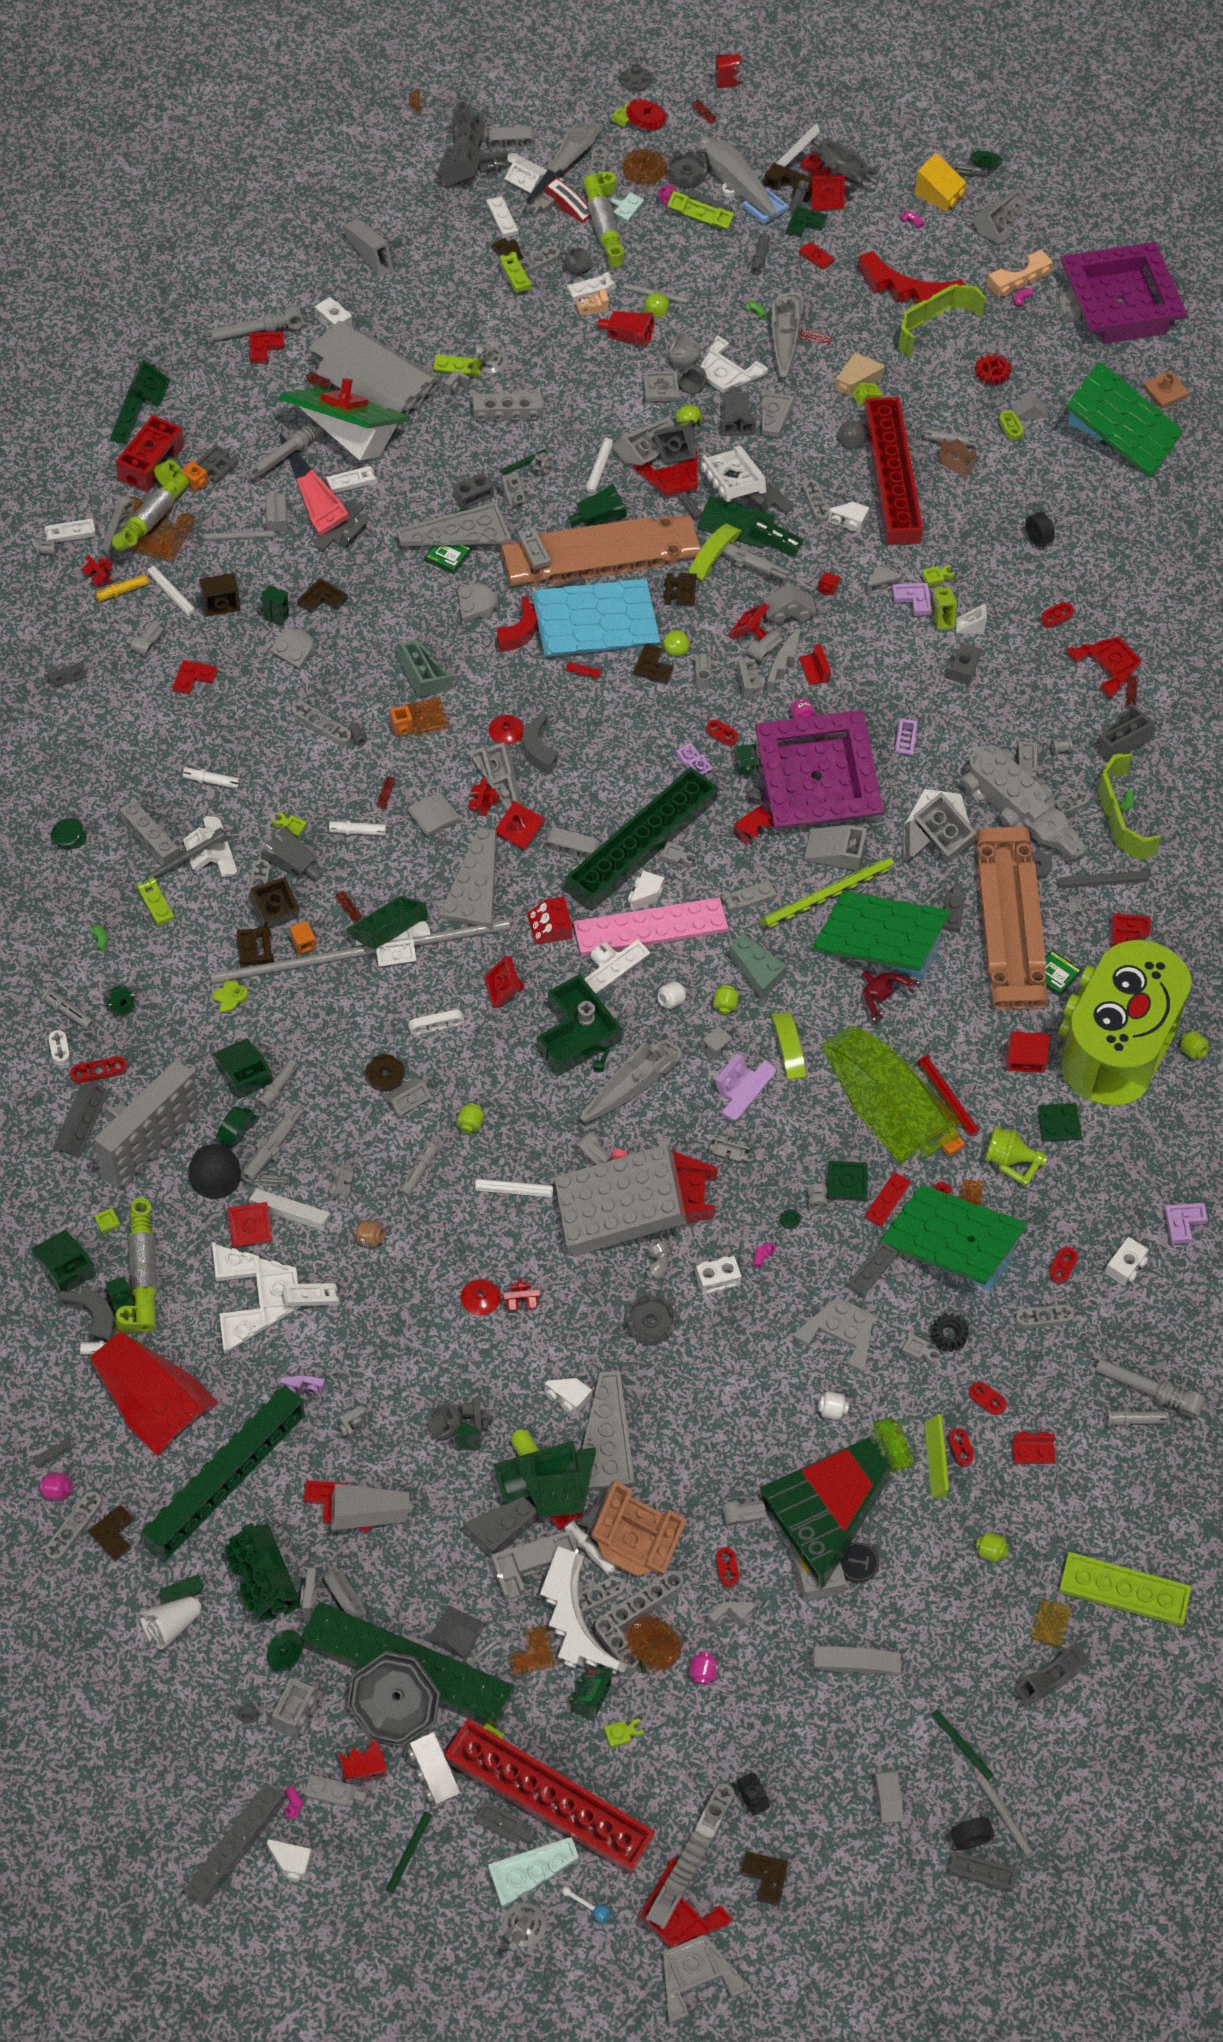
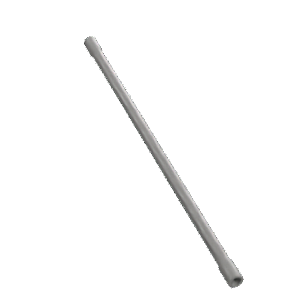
M509 919L493 921V928L476 925L413 937L414 946L491 932L510 930ZM361 946L235 970L210 973L212 984L222 983L238 978L375 954L376 949Z

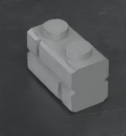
M266 494L265 502H262V512H266V515H262L263 526H266L267 530H274V532L288 531L286 495Z

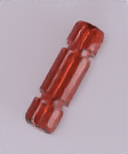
M697 99L692 102V107L704 119H707L706 121L709 124L716 122V116L700 100Z
M805 329L800 330V339H808V341L820 344L823 342L824 345L828 346L831 344L832 336L825 334L823 336L822 333L807 332L808 330Z
M309 372L305 376L308 382L327 389L328 386H331L328 378L313 372Z
M1130 675L1127 680V707L1131 703L1136 705L1137 676Z
M385 777L379 795L380 798L377 801L378 808H387V801L390 799L392 788L395 784L394 777Z
M345 891L337 892L336 899L341 903L346 913L351 916V920L353 922L361 920L362 914L359 910H356V906L347 897L348 895Z

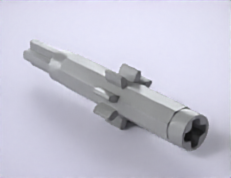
M729 543L721 553L736 560L735 565L741 568L747 565L783 580H788L791 571L777 566L776 563L751 553L752 548L746 545L737 547Z
M299 1105L293 1106L270 1135L264 1140L260 1139L256 1144V1153L241 1172V1177L246 1182H253L268 1161H275L280 1155L278 1152L279 1147L304 1112Z

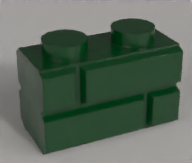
M270 585L266 591L261 593L260 601L263 604L261 612H263L264 620L282 626L289 617L288 594L286 591L278 590V588Z

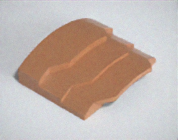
M613 1481L610 1483L604 1497V1503L591 1533V1537L598 1543L601 1557L637 1577L651 1571L664 1575L687 1519L671 1510L661 1513L631 1497L632 1489L617 1481Z

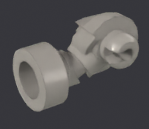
M665 1240L648 1250L651 1257L657 1258V1261L649 1265L650 1269L646 1271L649 1279L656 1278L660 1280L668 1269L667 1251L669 1247Z

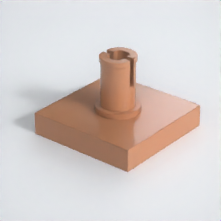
M1171 370L1144 382L1142 385L1161 409L1190 395V392Z

